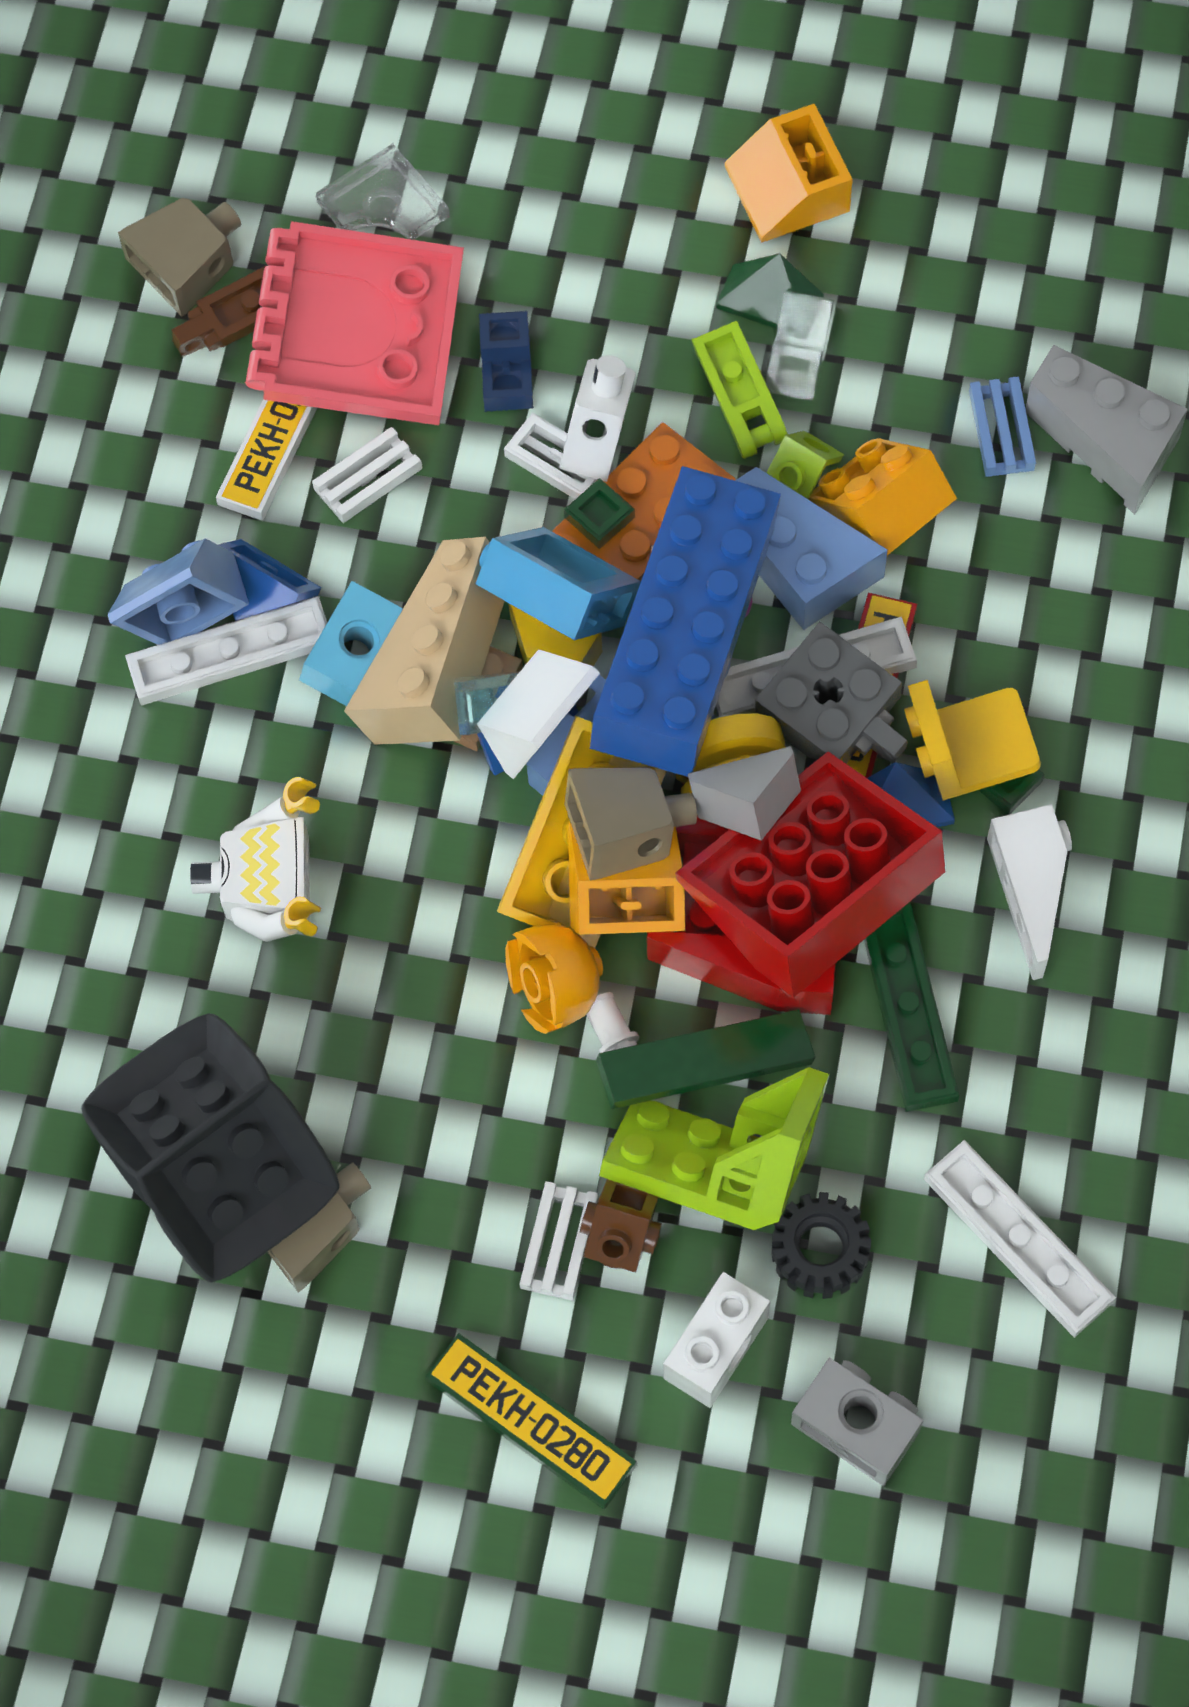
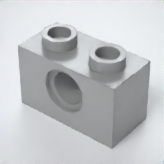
M828 1358L793 1410L791 1425L884 1487L920 1433L923 1419L916 1415L918 1408L904 1396L894 1391H891L887 1396L870 1385L871 1377L857 1365L846 1360L840 1365L831 1358ZM862 1406L872 1412L875 1422L869 1428L856 1429L847 1423L844 1413L851 1407Z

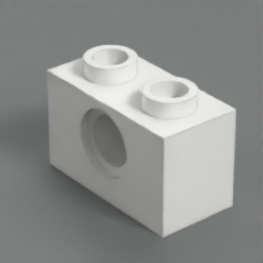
M723 1272L663 1363L664 1379L711 1408L768 1320L770 1300Z

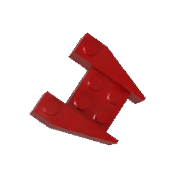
M698 815L696 824L676 827L680 856L684 857L683 866L730 829L700 819ZM685 889V931L647 932V959L776 1011L789 1012L800 1010V1013L831 1015L835 964L793 998L752 966Z

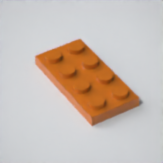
M662 422L609 474L608 480L605 482L635 509V518L600 549L566 519L552 532L641 581L652 552L651 546L656 541L681 467H688L734 481L736 478Z

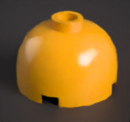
M538 925L512 934L516 939L507 941L505 948L506 968L513 994L523 990L532 1007L531 1009L521 1010L526 1020L535 1030L547 1034L583 1018L594 1004L600 988L603 964L598 951L593 946L589 947L587 942L572 929L560 925Z

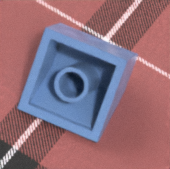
M205 538L187 544L179 554L161 564L149 566L142 572V575L125 584L111 607L108 618L111 624L160 645L197 634L249 605L234 553Z

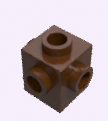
M607 1179L598 1203L589 1201L582 1219L579 1233L589 1235L583 1257L599 1261L610 1268H622L636 1273L643 1252L653 1255L657 1245L662 1223L653 1221L659 1197Z

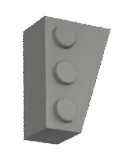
M1053 345L1030 382L1025 410L1026 414L1068 453L1072 450L1091 468L1090 474L1101 484L1105 481L1125 499L1124 505L1135 515L1180 439L1188 409Z

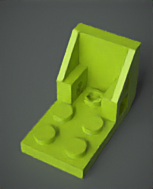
M808 1067L745 1097L737 1113L734 1128L678 1110L658 1101L650 1100L632 1104L629 1106L602 1160L599 1176L752 1230L780 1221L808 1155L830 1074ZM753 1134H758V1135H761L762 1137H757V1136H754Z

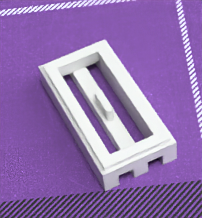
M533 412L504 448L506 458L574 499L598 480L564 471L583 482L581 484L521 447H525L559 468L563 453L555 448L546 446L530 436L533 431L564 450L568 433ZM612 462V465H611L610 473H611V472L613 471V469H614L613 462Z
M390 427L314 479L312 483L318 495L340 521L345 523L420 471L422 463L416 454L413 455L410 452L404 440L400 441L398 433ZM401 459L403 461L343 504L339 502V500L359 486L363 487L377 477L378 473L397 460Z
M545 1182L520 1280V1289L574 1300L589 1235L579 1233L588 1202L598 1203V1193L591 1191L587 1193L578 1192L577 1188L567 1186L565 1189L557 1187L556 1183ZM554 1200L562 1201L543 1281L534 1279ZM575 1204L584 1206L563 1286L554 1283Z

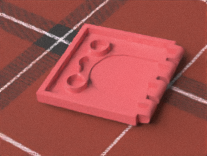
M291 221L290 229L273 228L270 231L265 260L269 266L264 268L259 297V305L262 308L257 310L252 347L256 350L250 353L246 386L254 390L264 391L263 400L439 426L464 247Z

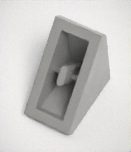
M791 746L688 774L698 818L759 840L764 838L801 791Z

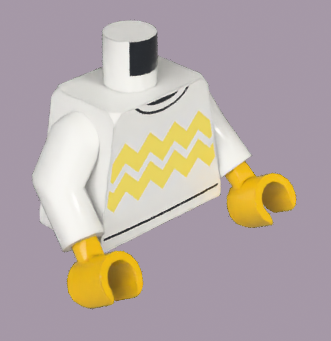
M295 777L288 781L284 788L283 796L236 825L233 831H228L221 835L220 861L191 863L190 867L192 893H220L221 905L226 918L232 920L240 929L265 942L294 935L298 931L312 937L318 929L316 925L310 922V915L314 912H320L321 908L310 901L309 835L304 817L298 816L300 811L308 814L316 813L320 808V802L312 797H305L308 791L316 787V783L301 777Z

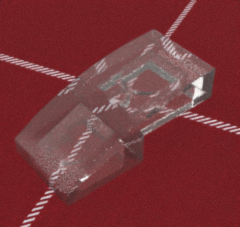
M790 291L784 292L776 340L773 343L766 385L770 393L813 400L834 300Z

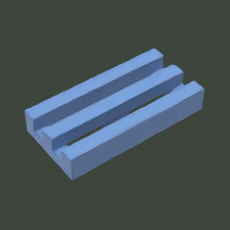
M1019 376L1010 377L1008 383L1001 384L1000 379L990 380L989 385L981 386L980 381L970 382L969 395L985 477L1034 471L1036 460ZM1005 396L1010 398L1022 459L1018 461L1015 460L1003 400ZM983 399H992L1004 460L1002 463H996Z

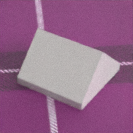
M538 649L477 723L505 773L513 779L601 672L591 665Z

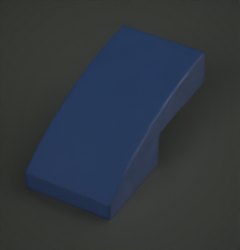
M528 311L479 314L485 412L533 409Z

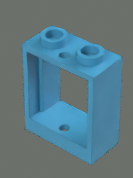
M545 527L492 538L481 553L479 560L481 570L475 584L567 637L577 640L623 627L641 581Z

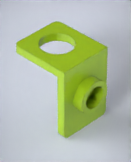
M800 431L785 435L766 473L809 500L825 467L841 462L844 454L810 433Z

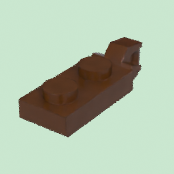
M266 266L196 301L197 307L188 312L190 320L171 330L173 343L182 357L203 349L205 346L209 351L216 350L219 347L223 348L254 332L257 310L262 308L259 305V297L264 268Z

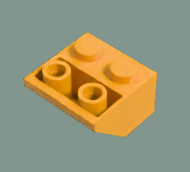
M815 103L770 119L725 162V169L761 243L850 212L853 179Z
M879 438L861 445L855 452L856 456L842 468L834 469L825 474L819 480V486L813 490L809 498L814 504L888 550L887 555L957 499L931 450Z
M568 823L570 928L579 935L685 931L684 887L676 880L675 872L682 868L676 827L673 829L670 854L664 860L601 879L590 880L571 823Z

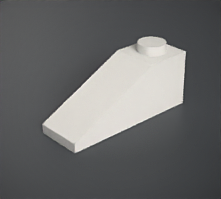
M1052 804L991 819L987 837L1032 980L1040 979L1044 976L1067 851L1072 850L1068 826L1064 820L1057 821Z

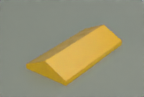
M575 715L497 912L532 926L554 924L570 928L568 823H570L564 805L569 769L650 768L656 771L660 785L667 771L590 749L593 722ZM601 934L580 936L587 942L589 947L593 946L595 948Z

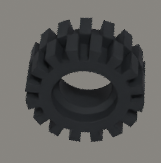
M819 1192V1198L811 1199L810 1193L802 1195L800 1202L796 1205L791 1201L785 1207V1213L781 1216L780 1221L775 1223L772 1235V1261L776 1263V1272L780 1279L785 1277L788 1280L787 1286L793 1291H796L797 1287L804 1290V1296L813 1298L814 1293H822V1299L832 1298L835 1291L839 1290L841 1295L849 1291L850 1284L853 1282L857 1284L861 1279L863 1270L867 1267L871 1249L870 1228L867 1220H861V1211L856 1205L849 1208L846 1205L847 1199L838 1195L836 1201L828 1199L829 1192ZM814 1227H827L833 1230L842 1242V1252L839 1257L833 1262L823 1265L807 1260L799 1246L800 1239L806 1231Z

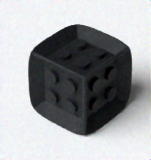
M211 1013L196 1017L157 1040L107 1077L90 1093L81 1105L86 1123L121 1175L135 1193L152 1209L162 1230L189 1266L201 1278L211 1283L240 1271L275 1247L323 1209L340 1188L339 1180L331 1161L291 1100L270 1079L261 1060L236 1031L219 1016Z

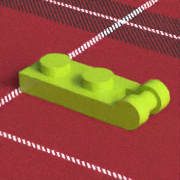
M734 321L692 339L694 350L726 418L742 458L746 459L758 454L757 448L771 442L775 446L781 444L785 435H788L786 427L738 322ZM762 415L765 424L749 430L745 421Z

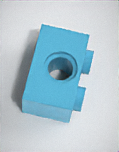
M351 581L304 662L299 681L347 706L403 608ZM350 640H358L367 646L369 652L364 655L352 654L346 649L344 643Z

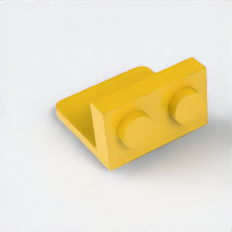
M928 680L908 685L913 706L904 708L912 737L916 738L923 735L925 746L916 748L924 777L927 778L935 775L943 801L1032 774L1040 769L1041 761L1016 689L1005 688L936 709Z

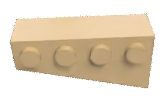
M486 537L442 541L346 706L344 712L374 745L460 741L504 605V600L475 584L481 570L479 564L481 553L489 543Z

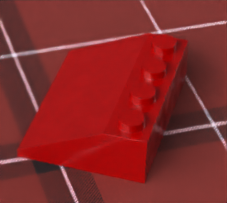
M829 751L798 775L801 791L762 840L730 829L675 872L676 880L752 966L793 998L945 873L942 831Z

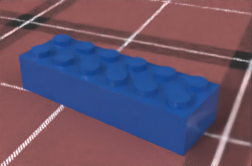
M681 467L594 713L590 749L688 777L689 773L694 772L774 532L781 497L780 493L688 467Z

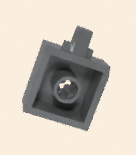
M820 621L755 699L756 713L771 716L778 721L784 739L814 762L829 751L847 764L856 751L865 756L872 749L893 764L903 754L908 744L904 737L890 727L894 717L888 713L901 698L902 682ZM834 695L838 697L837 703L832 700H828L824 705L819 703V697L821 696L828 698Z

